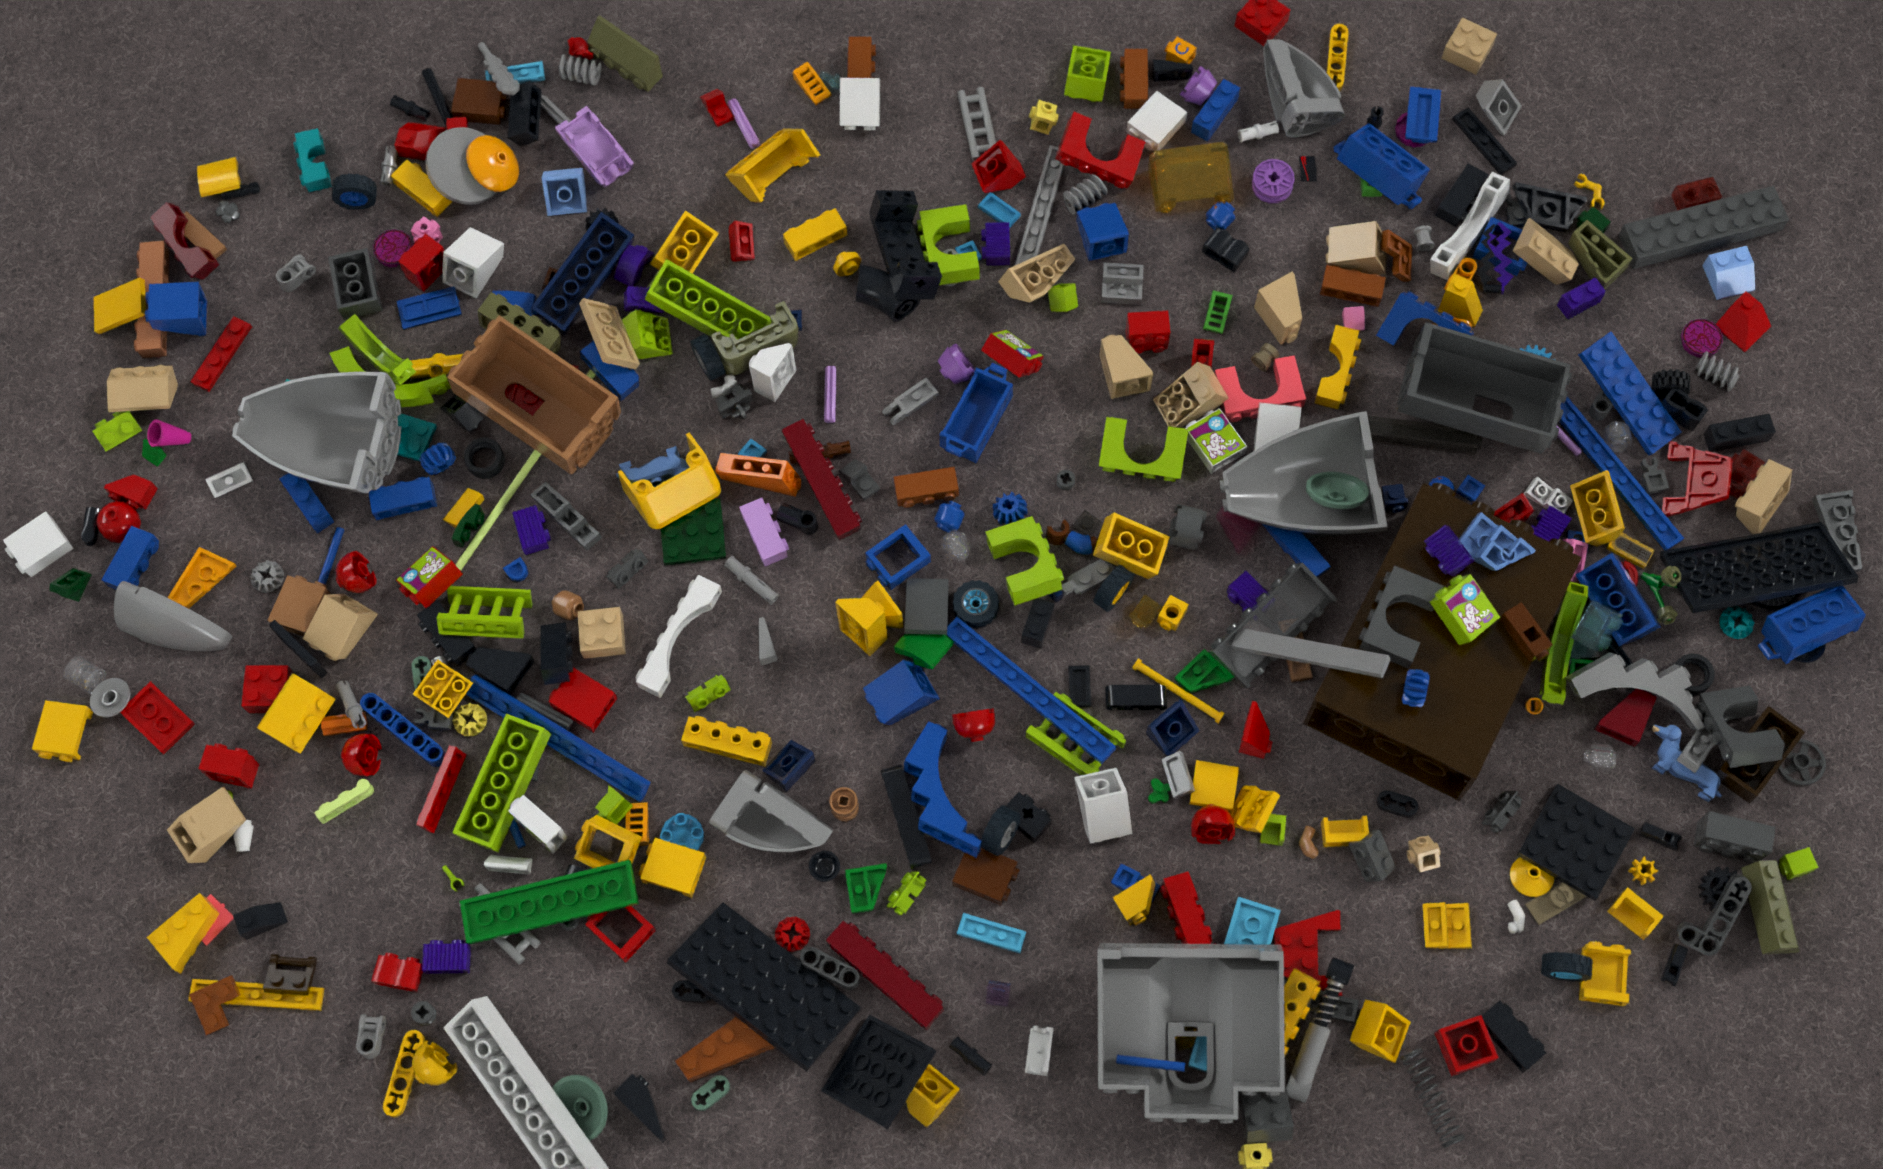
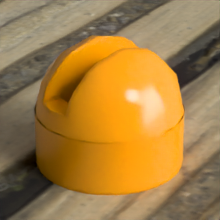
M1531 697L1526 700L1525 709L1530 714H1539L1543 710V702L1539 698ZM1531 700H1534L1535 711H1531Z

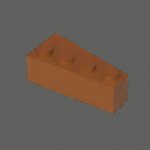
M735 1017L675 1060V1062L689 1082L692 1083L748 1058L772 1050L775 1047Z

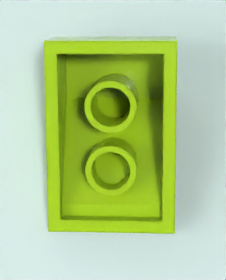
M1073 45L1064 95L1071 98L1087 99L1091 102H1102L1111 52Z

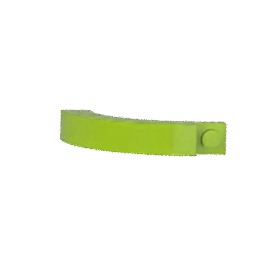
M356 314L338 327L351 344L380 372H386L395 384H403L416 373L412 367L413 363L408 358L402 359L388 349L364 325Z
M349 346L330 353L340 373L365 372L356 362ZM446 374L419 383L395 384L394 394L395 398L400 400L401 407H415L433 403L432 395L444 394L448 389H451Z
M1571 581L1555 616L1549 639L1553 646L1548 651L1550 654L1545 658L1540 684L1542 699L1549 703L1563 705L1566 698L1565 677L1568 672L1575 635L1588 598V586Z

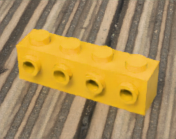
M702 716L688 717L681 739L683 746L764 767L766 766L772 746L771 737H768L769 735L764 732H748V729L741 726H736V728L728 727V724L724 722H709Z
M1293 969L1284 986V1058L1289 1050L1286 1046L1289 1039L1294 1040L1300 1029L1297 1027L1300 1019L1304 1020L1309 1013L1310 1008L1307 1005L1311 999H1316L1321 989L1318 987L1320 983L1318 980L1298 969Z

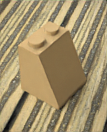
M1377 221L1329 227V235L1326 237L1327 246L1329 247L1328 253H1326L1327 265H1337L1348 270L1355 269L1367 274L1386 275L1387 253L1381 250L1382 230Z
M1293 271L1259 289L1254 306L1280 345L1285 342L1291 343L1297 338L1302 321L1296 279Z
M1109 335L1101 339L1100 360L1111 399L1150 391L1153 372L1122 335Z
M346 594L324 595L303 640L307 641L311 648L325 652V656L331 660L346 659L378 614Z

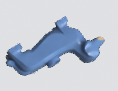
M676 446L666 449L667 457H657L640 468L630 469L632 466L630 461L619 464L620 469L631 484L645 479L650 481L654 487L689 468L685 459L680 457Z
M1653 725V732L1663 741L1657 751L1659 762L1652 769L1660 774L1669 771L1679 779L1697 784L1703 790L1697 796L1707 802L1715 796L1720 798L1722 795L1718 788L1721 780L1713 770L1701 764L1696 773H1694L1677 761V758L1682 753L1679 748L1681 730L1675 725H1668L1666 727Z

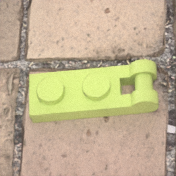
M361 779L357 782V787L340 793L337 799L322 804L319 810L314 813L325 824L371 796L374 792V787L368 780Z

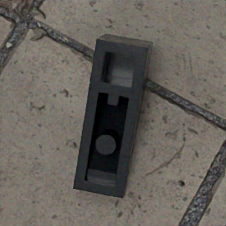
M632 1073L613 1094L664 1143L666 1137L651 1091L647 1088L649 1083L641 1075L636 1077Z

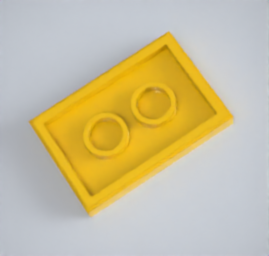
M140 277L93 297L94 332L98 334L145 316V280Z

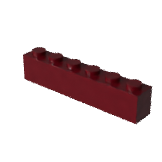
M801 419L781 429L837 538L841 540L860 531L862 520L857 511L853 513L850 507L853 503L848 493L843 494L841 490L843 484L839 476L834 477L831 471L834 467L830 459L824 458L822 452L825 450L819 440L815 441L812 436L815 434V431L810 422L806 424L805 420Z
M842 921L826 939L827 945L922 1028L927 1030L944 1011L942 1000L935 994L930 996L924 991L926 987L919 980L913 981L909 978L908 975L910 973L901 965L895 966L891 962L893 958L885 951L880 953L875 948L876 944L869 937L866 936L864 939L858 934L860 930L853 923L847 924L845 921Z

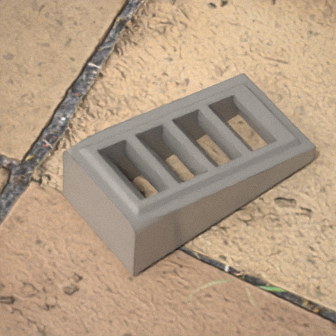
M763 617L759 618V659L761 666L778 660L765 618Z

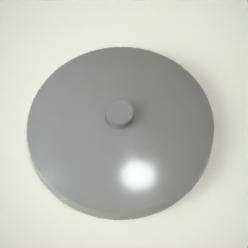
M464 127L446 130L434 139L427 151L425 164L430 182L441 195L453 202L465 205L479 204L490 199L496 193L478 183L471 174L467 164V148L474 139L485 135L482 132Z

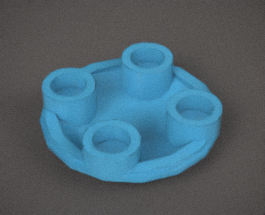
M678 813L668 819L660 833L661 840L694 850L700 848L704 837V831L700 822L695 817L684 813Z

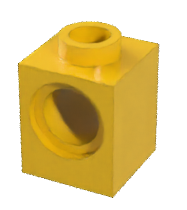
M1170 595L1158 615L1157 622L1165 630L1170 631L1172 629L1176 631L1188 610L1189 604ZM1174 612L1177 617L1170 618L1167 616V613Z

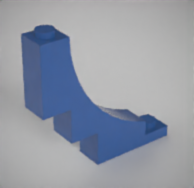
M928 721L904 761V771L918 778L911 791V800L926 807L919 818L918 830L977 858L981 850L982 841L977 836L966 833L967 821L959 815L949 802L939 777L938 762L941 751L947 741L948 730L940 724Z

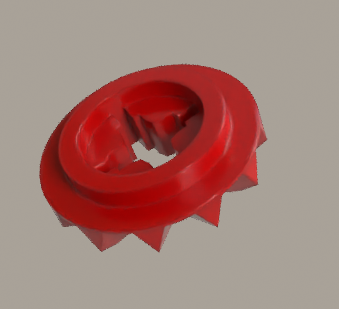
M797 916L786 917L779 922L775 929V939L780 947L782 946L785 950L790 952L799 951L807 945L810 939V929L807 923ZM793 925H795V931L800 935L794 936L790 942L789 935L785 932L791 931Z

